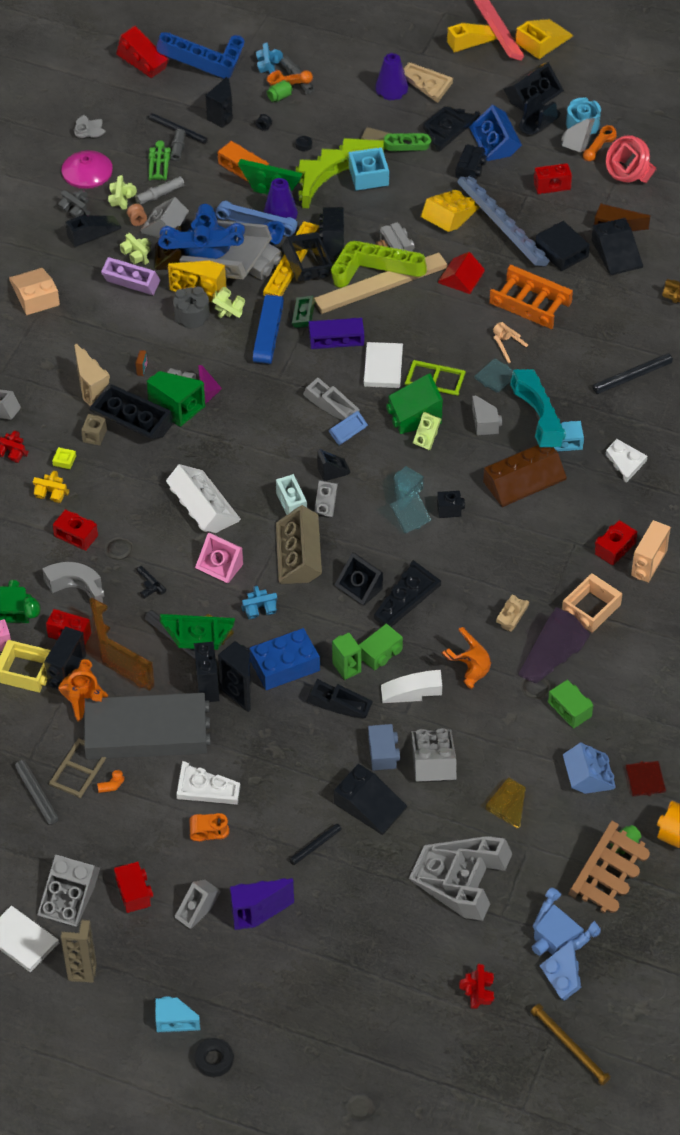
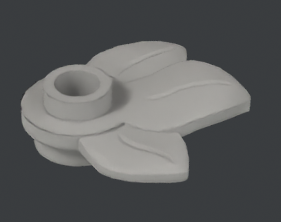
M85 115L77 119L74 128V134L79 138L87 136L99 137L105 133V130L102 129V119L89 121Z

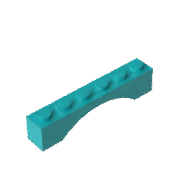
M513 369L510 385L514 394L528 402L539 415L540 420L538 421L535 433L539 447H561L566 432L555 413V408L550 403V398L545 393V388L542 387L540 378L534 369Z

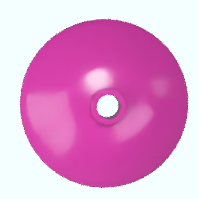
M91 150L74 153L62 165L64 180L74 187L83 189L95 188L109 180L113 172L110 159L100 152Z

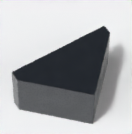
M321 449L317 451V468L323 481L346 476L351 473L345 459Z

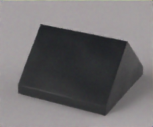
M352 552L335 586L362 605H366L383 589V572Z

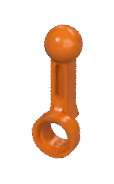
M307 70L300 74L283 76L281 71H274L268 76L267 82L270 86L283 80L291 85L298 83L308 84L312 81L313 75Z
M610 125L604 126L589 149L583 152V159L593 161L604 142L609 143L616 139V129ZM606 131H612L611 134H604Z

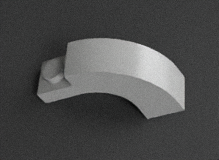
M60 562L42 568L44 581L51 593L64 588L75 587L84 590L88 594L96 609L103 606V597L105 595L102 590L101 577L92 568L76 562Z

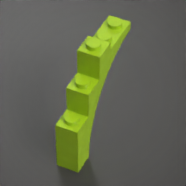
M343 138V145L339 146V150L322 149L321 156H318L317 160H300L299 166H296V172L303 173L299 181L301 189H303V191H299V201H302V208L310 207L311 199L315 192L325 181L349 169V152L382 147L384 153V140Z

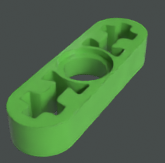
M424 133L387 134L384 137V148L389 151L427 150L431 143L430 136ZM403 140H408L411 144H405Z

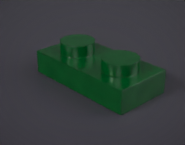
M314 296L296 298L292 320L294 328L309 326L315 306Z

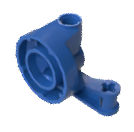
M202 204L198 207V212H196L195 220L191 224V229L187 232H181L173 227L164 226L160 230L161 237L158 240V244L163 249L183 248V253L186 256L217 259L225 255L231 246H239L244 242L245 227L241 223H233L226 229L219 226L213 207L209 204Z

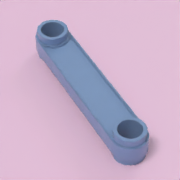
M222 201L215 213L221 220L228 219L240 223L263 225L265 222L279 221L285 226L284 236L286 237L292 236L297 229V221L291 217L275 216L236 206L228 201Z

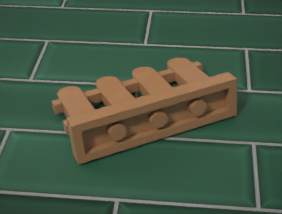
M611 821L568 893L573 898H576L579 893L583 896L581 900L586 902L589 899L602 907L600 911L604 914L606 910L610 913H615L619 909V902L614 899L616 893L624 896L629 892L630 887L624 882L626 876L636 878L639 875L640 869L634 864L636 859L646 861L650 856L649 850L644 847L646 843L641 841L638 844L626 836L627 832L624 830L621 833L618 832L616 829L619 824ZM609 842L613 844L611 850L606 847ZM620 848L632 856L630 861L615 853L617 849ZM598 859H600L601 861H603V864H602L601 867H599L598 865H596ZM610 865L622 873L620 878L606 871L607 866ZM588 876L593 878L591 884L586 882ZM599 882L611 889L610 895L595 887L596 884Z

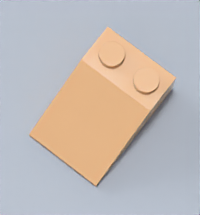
M43 268L9 277L26 315L60 305L56 285Z

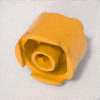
M671 801L666 814L661 815L658 820L657 826L660 827L657 838L680 849V803Z

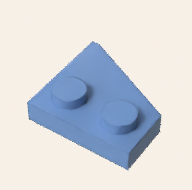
M573 941L567 943L540 965L554 989L564 1001L581 988L580 977L578 976L579 965L575 955V949L577 948Z

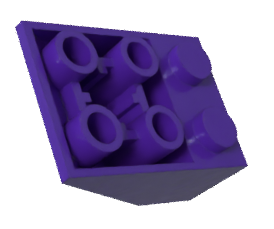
M281 878L276 881H259L253 884L230 886L234 929L257 927L294 903L293 878Z

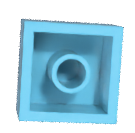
M382 147L349 152V170L355 190L389 186V169Z

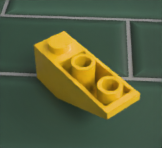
M461 23L448 27L447 43L453 52L497 39L491 27L486 25Z

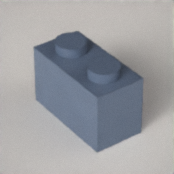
M392 724L368 726L372 771L396 769V761L400 760L399 748L395 749V744H398L397 732H393Z

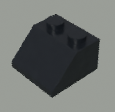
M225 77L205 95L207 120L221 128L225 127L233 119L232 93L228 77Z

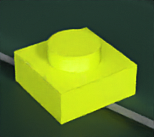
M58 447L52 460L53 466L71 469L76 458V451Z

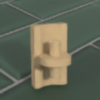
M512 594L509 600L506 601L496 622L501 624L503 629L511 632L528 608L529 601L521 600Z

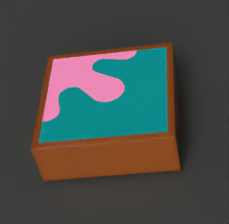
M139 351L135 363L138 376H144L148 364L147 351Z

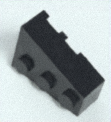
M323 207V214H320L319 236L323 240V245L331 262H336L344 249V207Z

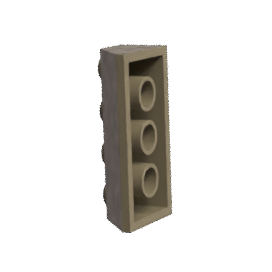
M301 505L276 522L278 578L281 584L309 583L322 574L318 514Z

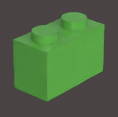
M386 623L359 644L361 660L375 671L380 666H384L391 657L398 655L402 651L403 637Z
M350 633L340 635L332 640V664L344 680L361 673V648Z
M568 679L549 691L548 703L573 729L592 717L593 704L591 700L587 697L585 698L579 688Z

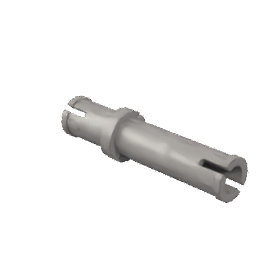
M179 176L157 187H150L147 191L135 195V200L140 205L151 200L155 201L162 195L184 187V181Z

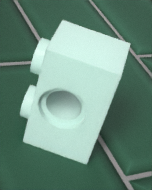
M294 474L276 479V494L286 515L301 505L307 507V501Z

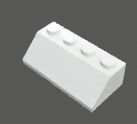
M178 464L166 480L170 490L179 497V502L188 509L189 515L198 522L199 528L204 532L217 533L241 520L203 470Z

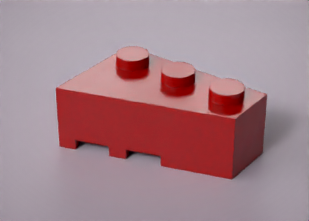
M136 26L121 35L116 52L119 57L150 78L166 69L168 58L160 54L156 50V46Z

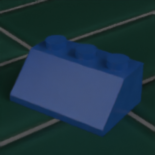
M493 104L470 126L478 146L485 149L487 161L510 157L522 146L506 112Z

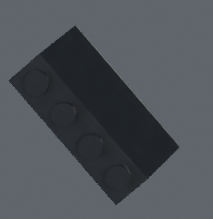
M110 383L89 408V411L150 439L164 437L173 425L170 410Z

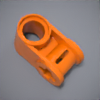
M222 813L197 814L189 819L190 839L193 841L221 840L229 835L228 819Z

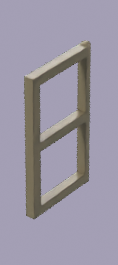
M78 738L49 782L50 786L78 798L83 796L106 760V757H101L94 770L71 762L70 759L79 745L85 746V740ZM66 765L90 775L80 792L56 783Z

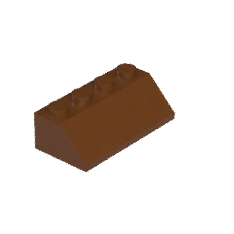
M536 445L484 467L483 482L499 504L504 507L565 481L567 477L554 447H539V445Z

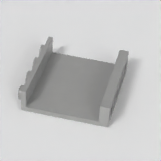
M217 220L218 225L225 229L233 223H240ZM241 223L245 227L244 242L239 246H231L229 251L222 257L212 259L182 256L179 261L182 263L209 260L225 265L226 278L244 280L272 237L267 225Z

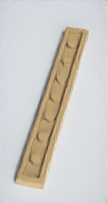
M440 253L425 257L427 273L421 277L447 268V263ZM387 271L315 298V305L323 314L421 277Z

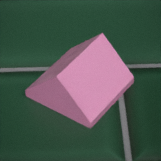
M208 533L195 568L229 583L243 565L242 547L212 533Z

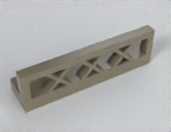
M81 920L79 933L62 932L61 935L68 981L94 983L97 962L91 923L89 920Z

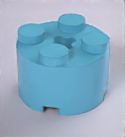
M588 98L572 100L567 108V128L569 129L587 118H595L590 135L597 133L600 125V105L594 100L593 102L588 101Z

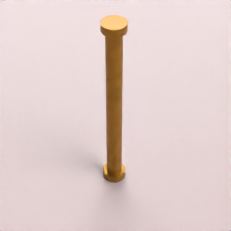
M541 1004L533 1007L531 1010L533 1016L537 1015L599 1079L598 1083L601 1086L605 1085L611 1076L608 1073H604L543 1010Z

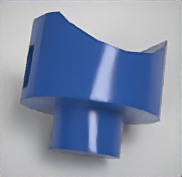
M279 221L265 222L263 225L268 226L272 237L269 244H279L283 238L285 226Z

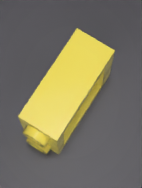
M7 640L0 655V683L40 693L42 687L47 684L44 661L51 650ZM18 657L43 663L37 678L9 672L14 658Z

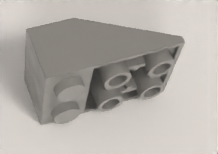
M444 728L430 731L425 729L411 731L416 781L456 780V754L452 731Z
M55 854L37 915L77 927L95 888L100 867Z

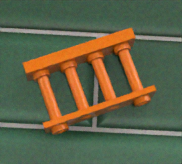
M511 264L507 268V283L501 291L490 290V304L550 329L554 327L553 314L561 304L569 307L572 303L573 290ZM513 285L523 288L516 298L506 295ZM529 291L538 294L531 305L522 302ZM544 298L554 301L547 311L538 308Z

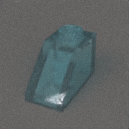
M407 466L398 471L394 476V491L397 507L400 511L423 489L424 476Z

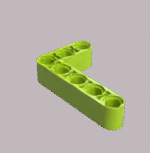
M359 241L348 242L331 269L334 285L340 288L349 284L359 266L421 277L427 273L425 256L421 253Z

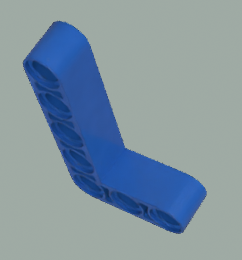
M163 32L159 35L156 50L162 55L221 78H230L239 60L245 41L241 36H232L224 54H221L173 34Z

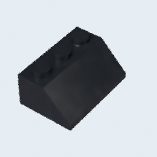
M549 62L536 66L503 89L510 103L521 111H524L525 101L537 92L541 94L542 105H544L564 91Z
M234 641L218 654L220 689L249 712L251 710L250 652L247 647Z

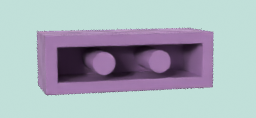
M110 257L107 258L101 271L107 282L150 295H154L160 282L155 271Z

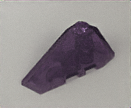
M556 607L543 627L519 672V676L537 684L553 672L556 666L566 662L572 654L578 653L590 637V634L573 614Z

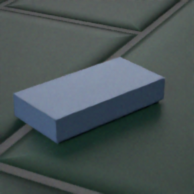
M356 411L331 428L329 433L340 446L366 428L368 424L361 414Z

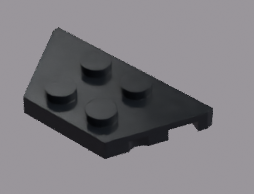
M444 106L423 124V129L440 152L480 117V112L475 111L474 114L465 113V109H454Z

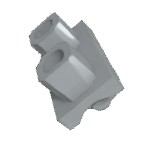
M319 480L315 513L333 517L338 483Z

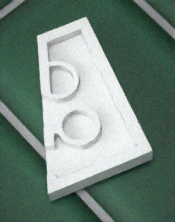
M182 761L177 799L238 805L239 782L221 775H212L207 773L205 769L200 767L198 769L189 766V763Z

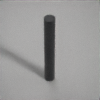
M336 823L291 857L290 862L296 865L341 831L340 825Z

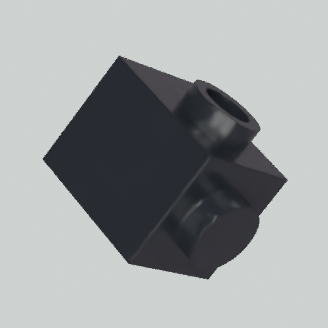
M460 490L437 492L439 518L461 517L462 509H465V499L461 498Z

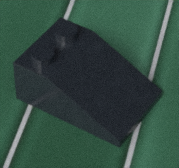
M626 218L593 225L591 240L610 276L643 268L632 229Z
M359 763L334 789V804L381 835L407 809V805L375 773Z

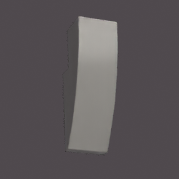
M318 377L306 387L303 393L316 406L341 420L360 410L334 386L328 387Z

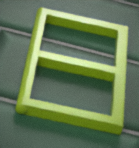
M413 360L404 383L405 385L413 383L410 381L415 367L420 366L436 370L433 377L435 384L440 371L459 374L460 378L455 391L437 387L441 393L459 395L466 374L465 370Z

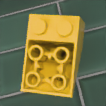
M550 19L527 21L516 28L517 45L538 59L573 37V34Z
M452 190L427 198L421 217L450 232L458 229L480 206L472 198L463 196L460 191Z
M209 260L168 264L169 287L171 291L176 292L178 289L202 287L208 295L209 302H212L215 291L219 292L222 287H226L225 265Z

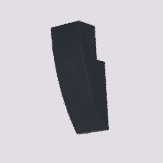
M319 679L315 681L306 702L320 708L358 718L367 717L373 702L339 684L333 687Z

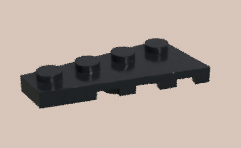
M412 560L408 570L402 574L401 580L397 585L395 584L389 597H386L374 614V619L382 626L386 623L390 627L394 626L440 587L441 580Z

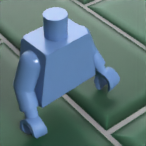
M550 888L547 891L546 897L548 899L544 901L533 924L534 939L537 942L532 945V950L539 956L546 950L553 955L570 941L575 942L577 948L575 950H578L590 940L591 936L596 937L601 931L594 921L588 928V931L583 933V928L556 905H553V902L561 896V893L554 888Z

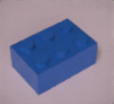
M304 628L250 647V662L265 690L320 671V656Z

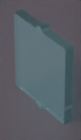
M493 359L475 375V379L484 384L485 387H489L498 393L511 382L513 370L507 364L504 365L500 361Z
M417 491L408 496L403 495L400 500L390 504L405 534L414 529H420L422 525L431 521Z

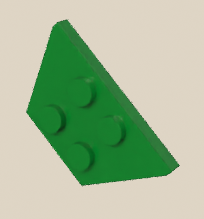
M240 159L238 162V166L253 191L268 195L271 182L277 178L287 180L292 192L303 176V173L244 159Z
M160 614V623L178 648L194 649V643L214 641V649L218 650L234 627L235 618Z

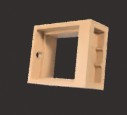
M652 521L634 552L631 576L649 583L667 552L670 526Z
M591 573L563 600L562 613L567 618L578 623L583 629L593 633L621 606L622 593ZM589 592L607 603L594 618L575 606Z

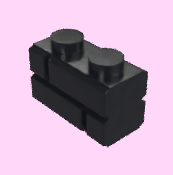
M470 144L465 146L456 166V179L472 177L476 180L477 176H481L482 165L485 166L487 162V156L483 147H475Z

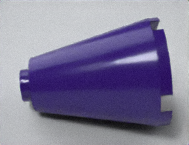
M395 53L387 54L384 57L375 86L377 95L384 96L386 100H398L402 98V95L408 93V83L401 58Z
M282 178L273 180L263 212L283 218L291 217L296 220L298 210L287 180Z

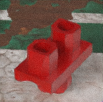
M13 431L11 434L6 433L5 438L0 437V457L4 456L6 450L11 451L8 458L16 463H19L22 456L27 457L29 451L25 450V446L22 445L24 439L19 438L20 433L18 431Z
M477 964L475 971L465 974V978L459 981V988L464 990L467 996L471 995V1008L475 1009L480 1004L490 1005L494 1001V992L485 990V986L490 987L493 984L494 973L484 971V965Z

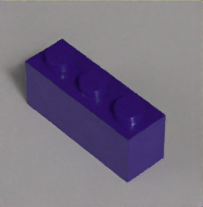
M362 318L309 321L311 349L364 346Z

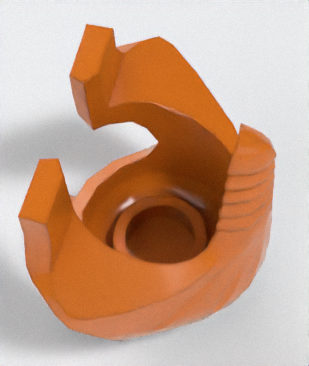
M460 627L458 630L470 645V649L455 655L448 648L442 651L441 654L448 661L459 660L467 664L468 670L465 673L466 679L463 682L468 688L472 689L474 684L489 672L491 660L488 652L464 627Z
M87 659L81 660L78 669H75L65 677L58 687L64 697L71 702L75 718L78 722L81 721L84 715L85 699L92 698L93 701L101 702L102 698L108 697V694L97 683L95 675L90 671L92 663Z

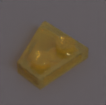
M508 777L486 804V810L519 829L526 787Z

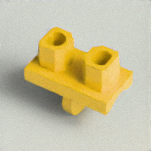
M54 470L51 475L45 474L44 479L36 477L33 479L35 486L34 496L36 498L44 499L48 491L52 492L51 501L61 503L64 495L68 496L69 490L66 484H62L63 478L58 477V472Z

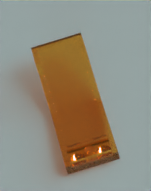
M91 598L92 623L102 664L135 682L137 686L144 687L150 691L154 687L152 662L107 638L110 627L104 624L102 614L108 609V606Z

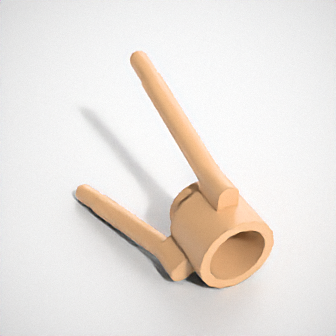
M500 322L494 327L493 332L495 336L493 338L497 341L507 363H511L501 340H508L512 337L525 347H528V344L520 339V334L509 328L505 323Z

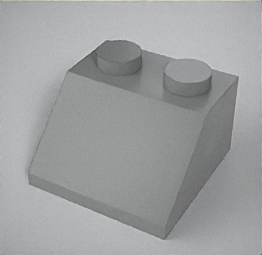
M173 197L153 209L140 231L143 234L160 238L162 227L170 226L176 228L178 225H182L187 219L186 215L189 210L176 197Z

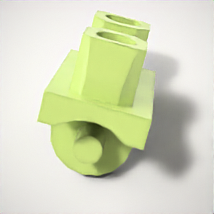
M122 175L117 176V182L110 184L112 195L108 197V201L112 207L120 205L122 210L127 209L128 198L135 196L137 189L132 183L125 184Z
M130 233L125 235L126 241L120 244V251L124 255L132 252L129 254V257L134 265L142 262L144 265L148 264L147 254L151 250L150 240L147 238L136 239Z
M222 287L219 292L215 291L213 294L212 302L216 304L215 309L219 311L218 317L222 318L224 314L230 317L233 314L240 318L245 299L238 295L234 301L228 299L231 291L226 287Z
M423 412L413 444L431 450L435 436L438 433L441 418Z

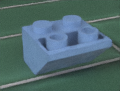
M580 742L563 754L573 789L587 794L616 788L614 775L609 765L610 760L604 752Z

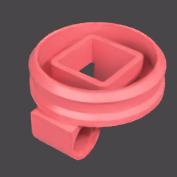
M631 135L622 136L612 143L607 152V170L614 179L621 182L630 183L639 179L647 183L657 169L649 162V148L640 138ZM634 153L636 157L626 169L620 162L626 163Z

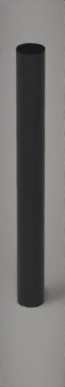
M151 113L149 119L173 130L182 129L185 131L186 136L203 144L207 143V137L154 113Z

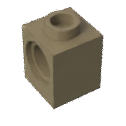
M88 414L81 430L84 443L101 445L107 431L106 418Z

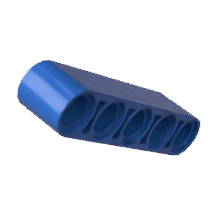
M265 294L253 351L254 363L272 364L283 310V296Z

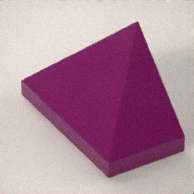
M198 365L199 380L204 382L205 404H207L222 388L202 365Z

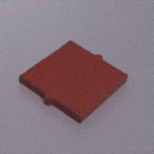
M641 761L637 764L625 766L632 796H651V794L666 792L659 761L645 763Z

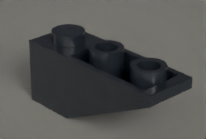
M81 215L66 221L67 237L74 247L121 229V225L113 215Z

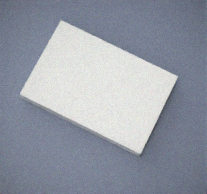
M367 342L364 386L400 388L403 344Z
M10 906L0 916V951L29 972L59 944L56 937L13 906Z

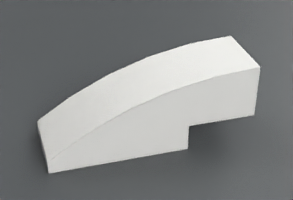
M441 670L414 673L382 684V703L422 701V696L442 695Z

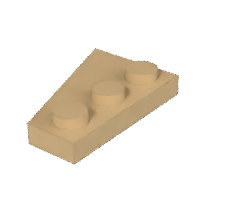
M410 62L404 68L407 81L437 103L453 83L452 77Z

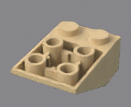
M75 344L82 398L91 407L109 384L110 376L105 369L103 370L95 359L88 355L84 348L82 349L78 344Z

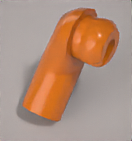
M115 770L112 772V778L109 782L97 783L98 793L116 791L124 782L123 772Z

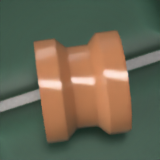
M134 204L127 209V215L132 225L140 226L147 221V215L142 205Z

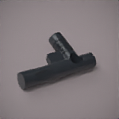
M143 566L137 568V572L146 579L144 582L146 589L140 592L142 598L145 599L156 591L161 595L166 592L167 589Z

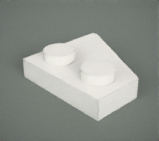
M618 439L606 450V456L613 462L616 470L622 473L625 482H628L647 461V455Z

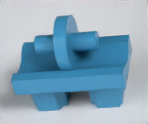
M268 43L263 44L262 50L256 51L259 61L257 66L260 73L269 71L271 74L275 71L274 63H279L283 58V53L280 50L274 49L270 51Z
M253 586L254 592L247 593L248 599L242 600V611L246 612L249 619L259 617L258 608L261 607L265 608L266 615L275 614L277 611V594L267 595L266 589L259 591L258 586Z

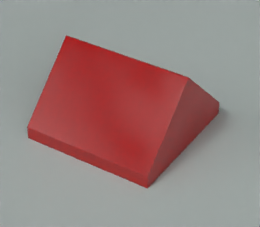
M469 251L452 259L438 283L471 294L484 274L485 269Z

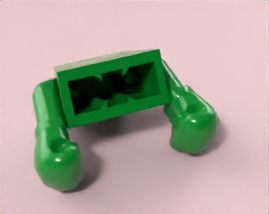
M10 580L8 586H0V620L5 619L6 623H29V619L38 617L41 607L31 594L26 593L25 587H19L20 583L17 580Z

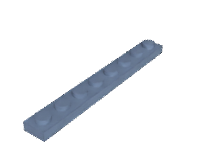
M460 177L457 183L534 265L547 266L549 260L545 253L535 246V242L529 239L525 232L516 226V222L505 214V210L500 208L496 201L486 194V190L480 187L474 178Z

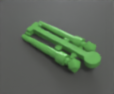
M163 141L156 142L157 152L154 147L149 149V180H167L171 151L170 148H164ZM154 162H157L156 174H153ZM161 163H164V176L160 174Z

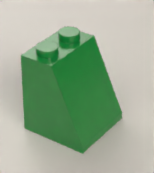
M158 371L146 381L148 401L170 410L172 422L179 427L183 426L205 407L204 382L201 380Z
M431 373L389 395V404H386L389 415H392L393 425L395 428H398L400 434L417 430L423 412L441 418L440 424H442L443 399Z

